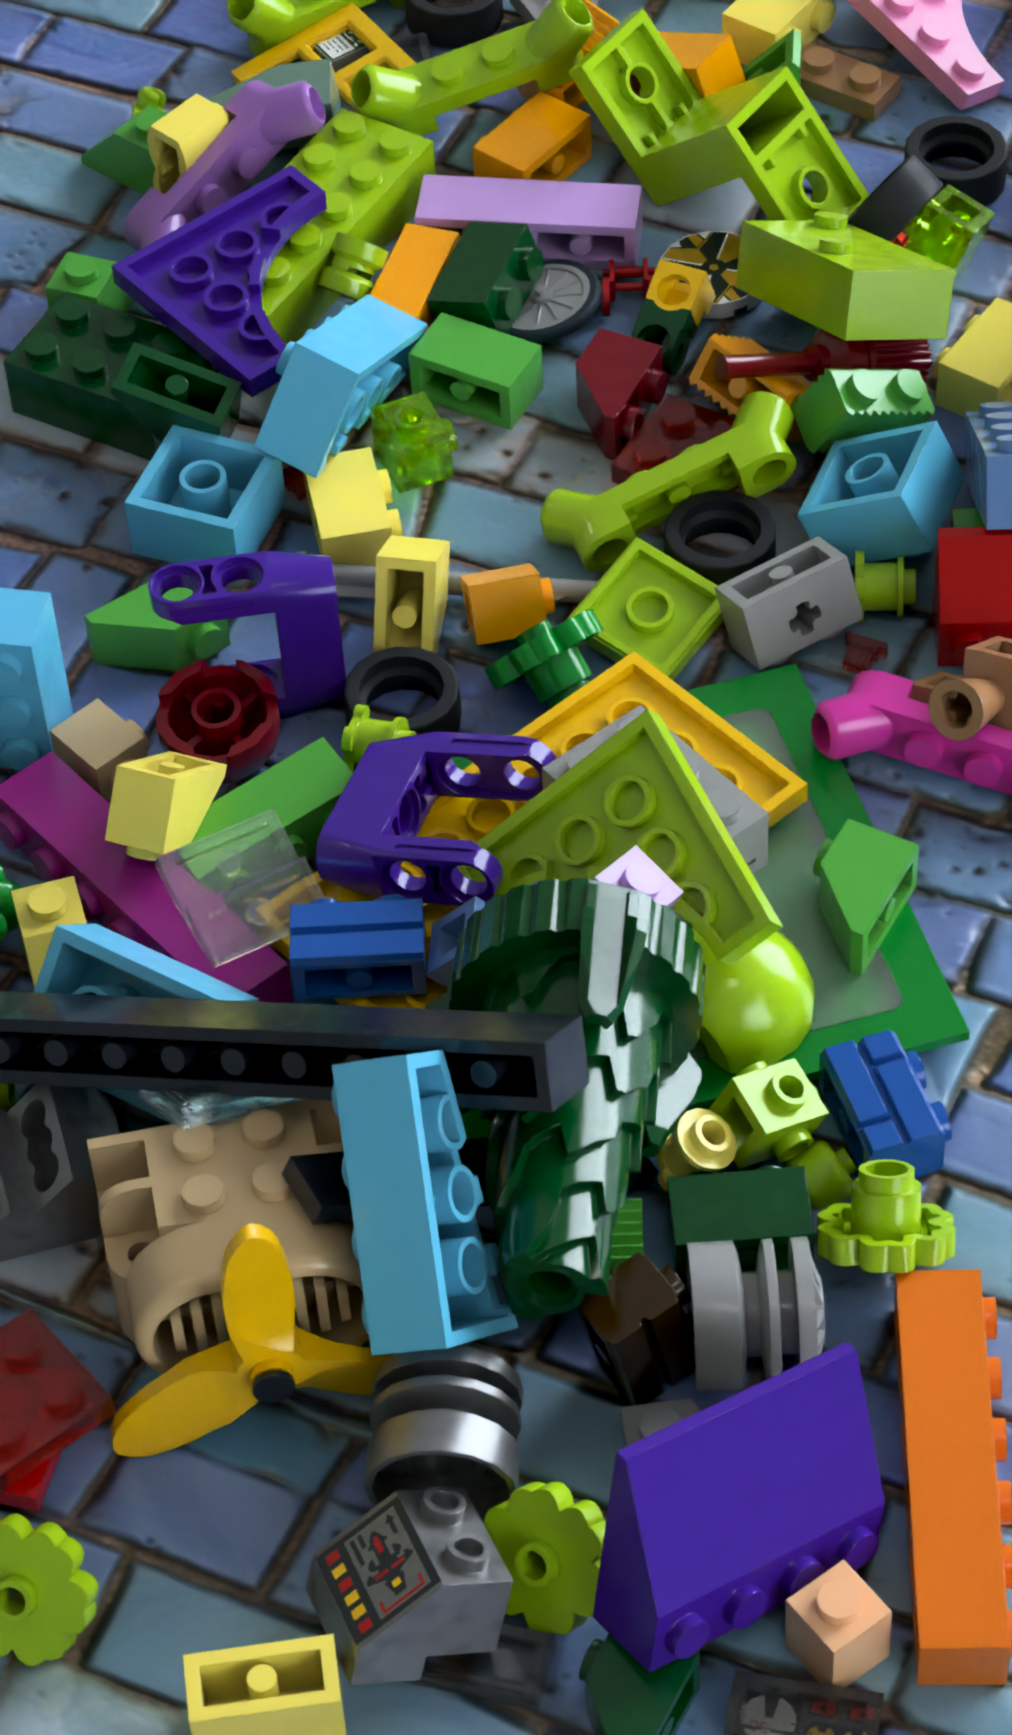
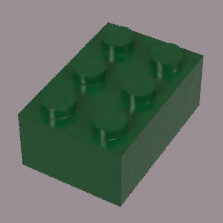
M65 292L3 361L13 412L150 461L162 442L111 394V386L133 342L213 371L210 362L168 327Z

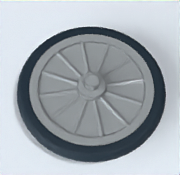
M565 259L545 260L542 275L534 284L522 307L519 318L514 322L508 334L539 344L562 338L584 325L597 310L602 295L600 280L594 271L586 265Z

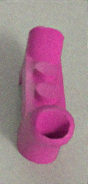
M862 671L854 676L845 695L819 702L812 716L811 734L814 744L819 752L831 761L870 750L1012 796V731L987 723L973 737L967 740L955 741L946 738L933 725L929 715L928 704L910 699L914 684L913 680L884 671Z

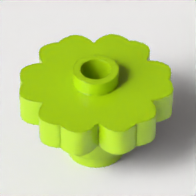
M879 1159L861 1164L858 1169V1178L851 1183V1203H834L826 1210L820 1211L817 1214V1253L837 1266L860 1265L861 1269L870 1273H908L913 1271L916 1265L924 1267L940 1266L947 1259L955 1256L956 1228L954 1226V1215L942 1210L938 1205L921 1203V1183L915 1179V1168L907 1162Z
M558 1481L548 1484L542 1482L528 1483L514 1490L509 1500L490 1508L486 1513L484 1526L513 1579L505 1614L511 1616L523 1612L529 1628L537 1634L553 1632L565 1635L584 1625L587 1618L593 1616L606 1521L603 1520V1514L598 1505L591 1500H581L574 1504L569 1488L564 1483Z
M19 1513L10 1514L0 1520V1657L7 1655L13 1650L16 1657L27 1666H36L44 1660H55L62 1657L75 1643L76 1634L82 1632L96 1616L95 1599L99 1590L98 1581L87 1571L79 1569L84 1560V1548L78 1541L67 1536L66 1532L54 1522H45L34 1530L31 1523Z

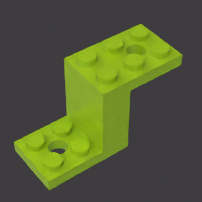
M644 8L625 17L568 71L657 207L742 177L769 220H814L815 212H836L849 217L869 196L787 65L701 98ZM630 73L634 74L640 82L639 96L633 92L630 86ZM804 178L809 181L813 189L811 201L807 198L803 189Z

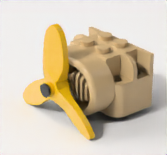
M309 1099L87 1139L88 1152L97 1190L98 1211L104 1237L106 1258L120 1325L124 1335L135 1342L137 1351L146 1364L161 1374L131 1397L115 1414L110 1428L113 1451L118 1455L149 1457L175 1449L232 1423L259 1401L264 1403L284 1401L297 1388L310 1387L372 1396L373 1380L377 1368L393 1354L372 1355L371 1348L361 1347L369 1340V1334L365 1330L362 1321L364 1296L359 1262L352 1249L353 1221L313 1225L282 1176L290 1156L343 1151L339 1117L334 1111L332 1101ZM251 1112L210 1124L198 1122V1120Z

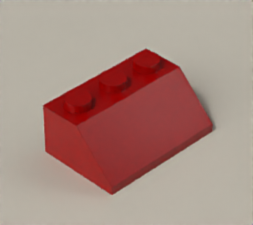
M985 527L937 528L933 597V624L937 666L964 665L966 647L996 636L1012 639V529L986 530Z

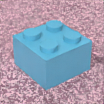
M937 420L833 442L797 517L810 540L817 536L821 537L848 557L850 566L855 567V550H864V562L868 563L898 557L914 558L932 551L937 540V528L943 527L966 475Z
M172 425L124 502L132 553L170 563H180L257 552L286 503L282 461L253 447L254 444Z

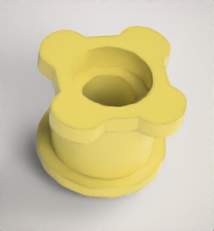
M696 1108L684 1113L678 1120L674 1133L667 1137L660 1153L656 1155L660 1169L658 1182L661 1187L668 1192L667 1177L687 1176L699 1171L719 1173L718 1171L724 1170L734 1160L737 1151L736 1138L730 1125L720 1115L708 1109Z

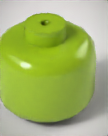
M817 1140L813 1142L810 1148L786 1162L785 1167L805 1166L811 1208L824 1209L831 1204L851 1197V1183L853 1180L850 1175L858 1169L844 1148L834 1152L827 1142Z

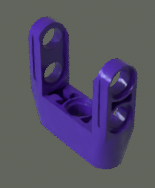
M261 551L173 563L161 567L150 577L148 590L153 611L159 617L180 625L275 613L280 658L247 663L263 671L274 686L280 719L291 718L343 698L346 673L331 556ZM238 579H248L256 583L253 588L244 592H231L225 589L228 583ZM174 588H187L193 591L191 596L180 601H170L162 597L165 592Z
M438 731L371 743L364 752L318 837L316 866L320 878L325 882L374 898L395 894L406 899L423 898V903L461 906L474 896H477L487 902L493 898L503 878V869L499 861L490 852L479 847L472 840L416 837L437 796L528 801L543 791L542 767L556 759L553 751L541 741L525 736ZM452 757L467 758L479 768L481 773H466L454 764ZM520 760L531 764L540 776L531 778L520 774L513 768L511 761ZM406 861L418 866L426 877L418 878L404 872L400 868L402 862ZM457 866H470L480 871L487 881H472L466 878Z

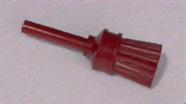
M819 329L812 337L810 345L806 346L803 352L720 355L715 360L714 370L719 379L804 375L807 380L815 382L818 381V375H824L825 369L919 370L925 383L927 381L926 375L929 373L928 369L931 368L933 361L929 357L932 353L929 350L928 339L845 341Z

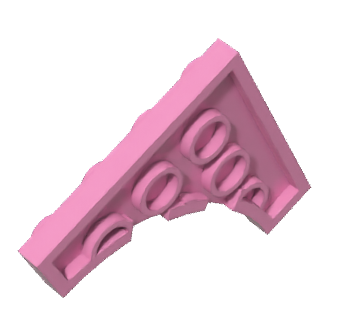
M846 0L961 111L997 97L1004 80L990 66L972 40L964 20L961 0Z

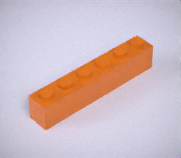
M981 1269L913 1270L908 1273H895L893 1314L916 1685H1007L1009 1659L1012 1656V1610H1008L1006 1589H1012V1544H1002L1001 1525L1012 1524V1490L1010 1480H997L996 1462H1006L1007 1430L1005 1418H992L991 1400H1001L1002 1369L1000 1357H987L986 1340H996L997 1338L995 1297H983Z

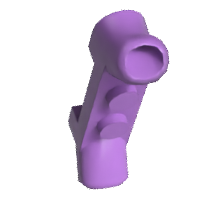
M254 80L244 85L223 107L229 114L231 122L166 194L151 187L134 205L127 215L124 225V236L127 243L139 251L237 196L245 190L287 142L321 132L325 124V109L318 91L311 84L303 80L277 88L261 80Z

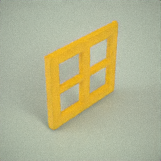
M351 2L231 71L233 81L239 84L277 65L289 64L298 58L303 62L322 60L313 51L314 46L349 29L371 52L341 70L334 72L340 99L353 112L358 113L352 102L351 84L353 78L366 64L400 70L417 63L361 9Z

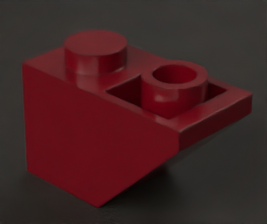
M599 328L576 362L577 406L605 458L616 461L628 441H635L639 437L645 415L652 404L658 405L662 401L668 385V373L663 371L661 345Z

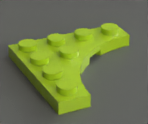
M649 709L645 710L475 843L490 852L499 861L503 869V878L493 897L505 895L511 888L523 884L532 885L538 880L558 879L567 881L571 878L593 880L634 846H637L684 892L672 909L689 922L699 933L717 960L728 965L734 964L783 927L660 714ZM466 865L457 866L466 878L476 882L487 881L480 871Z

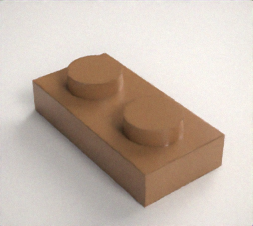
M810 42L801 51V89L808 98L875 122L901 93L900 75Z

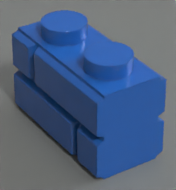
M389 894L383 895L375 901L340 902L333 898H319L309 904L290 905V969L295 1001L428 994L426 976L427 941L423 898L406 899L400 895Z
M891 1029L862 1037L858 1043L851 1040L824 1048L819 1058V1088L857 1168L859 1169V1166L867 1161L891 1159L911 1164L915 1168V1178L938 1172L944 1162L945 1141L951 1140L952 1129L943 1104L940 1101L930 1103L924 1091L927 1085L926 1074L918 1053L914 1050L905 1053L896 1033L892 1032Z

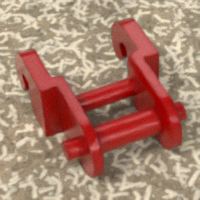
M648 257L643 258L642 266L615 267L614 260L609 259V269H602V276L609 277L602 278L603 317L610 316V303L615 301L616 292L643 291L645 299L653 276L649 275H654L655 267H648ZM643 277V282L615 283L616 278Z

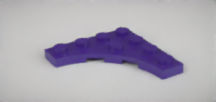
M290 165L112 265L114 283L225 376L242 382V390L249 396L254 397L280 382L282 376L276 373V366L283 350L287 346L273 329L262 308L263 286L267 272L274 258L291 236L308 221L327 209L326 193Z

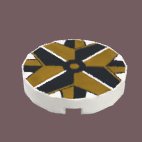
M704 231L687 235L671 244L660 258L707 271L716 297L708 316L703 315V319H724L735 316V309L747 305L748 311L761 301L735 287L741 235L725 231ZM676 280V281H678V282H682V283L688 284L687 282H685V281H683V280Z

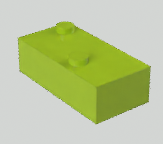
M815 212L814 220L742 221L735 287L845 341L946 339L955 270L848 224V216L845 214Z

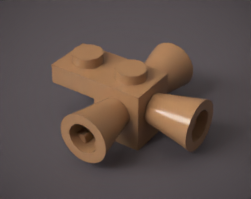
M996 636L966 647L963 676L939 671L914 681L910 699L928 704L931 721L943 736L955 741H964L973 737L987 723L1012 731V639Z

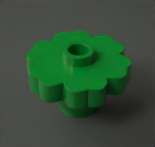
M592 608L567 619L552 628L548 619L518 635L516 639L520 647L490 664L484 671L495 691L525 678L539 704L541 705L546 702L549 709H551L590 682L589 677L593 673L577 646L593 638L604 629Z

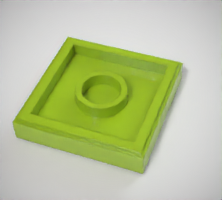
M637 536L567 618L569 619L592 608L604 630L584 642L585 644L616 663L635 651L673 681L724 620L714 588L717 586L716 584Z

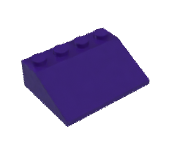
M844 1342L616 1451L593 1618L648 1673L676 1659L691 1657L703 1645L734 1629H744L750 1626L761 1615L786 1603V1599L843 1559L855 1571L862 1568L875 1556L879 1545L878 1536L885 1500L858 1354L852 1345Z

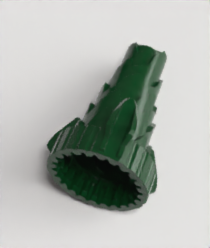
M571 878L567 881L558 879L540 880L534 885L523 884L511 888L507 894L496 895L485 902V907L482 910L475 911L467 920L466 929L460 932L457 940L454 968L449 970L447 992L425 1005V1009L582 1015L590 1084L554 1112L480 1110V1118L489 1119L490 1122L485 1183L488 1204L491 1210H493L494 1223L498 1234L499 1278L512 1313L519 1317L542 1321L545 1314H560L570 1311L580 1305L584 1297L608 1296L613 1228H615L619 1208L625 1206L629 1171L641 1172L642 1157L652 1158L660 1153L667 1137L675 1129L678 1120L684 1115L692 1102L702 1076V1069L689 1053V1050L695 1048L699 1040L700 1028H702L706 965L703 964L704 953L700 943L694 940V932L686 922H682L676 917V913L665 904L654 902L651 896L638 890L592 879ZM459 1107L461 1115L472 1109Z

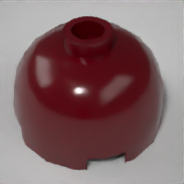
M235 659L236 666L221 664L207 667L206 660H200L175 672L160 689L158 694L160 704L155 715L159 741L165 752L172 751L226 764V774L222 784L237 782L257 772L275 750L281 725L275 688L263 671L245 661Z

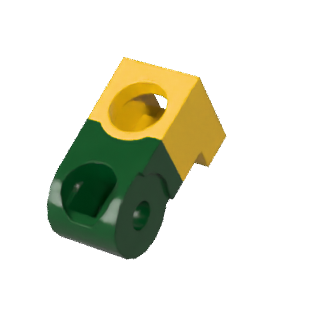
M659 259L633 328L631 337L662 346L663 371L674 376L681 370L688 353L690 340L694 338L702 316H708L716 295L707 271ZM676 280H683V281L687 282L688 284H685V283H682V282H678V281H676Z

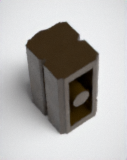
M637 1252L611 1270L612 1278L609 1279L608 1296L584 1297L581 1304L577 1306L600 1370L628 1406L648 1404L664 1393V1384L668 1383L674 1386L695 1371L693 1315L686 1307V1304L692 1301L691 1296L679 1276L670 1266L667 1265L658 1270L647 1255Z

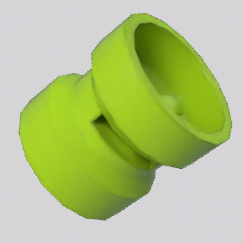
M337 231L331 247L335 255L331 265L323 268L317 284L359 301L366 295H370L374 287L372 283L376 271L384 267L389 252ZM349 267L357 270L356 274L348 272Z

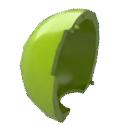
M691 927L694 932V940L700 943L704 953L703 964L706 965L702 1028H700L699 1039L708 1052V1058L728 1073L737 1074L745 1067L760 1061L766 1062L767 1066L774 1065L797 1050L813 1025L815 987L807 965L796 946L782 933L776 931L734 964L728 965L717 960L705 940Z

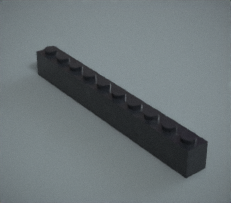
M0 991V1083L332 1101V1088L334 1085L332 1065L443 1049L460 1108L554 1112L590 1084L582 1015Z

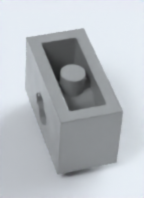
M819 536L714 587L732 649L759 670L767 666L782 664L793 653L819 640L831 639L839 635L845 627L864 618L848 557Z

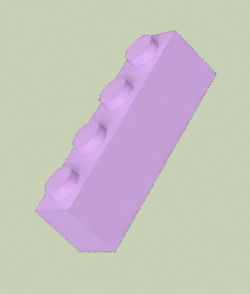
M424 174L415 213V225L459 232L460 239L469 222L528 224L537 248L542 252L544 261L565 259L582 263L590 269H609V259H613L615 267L637 266L643 229L642 185Z

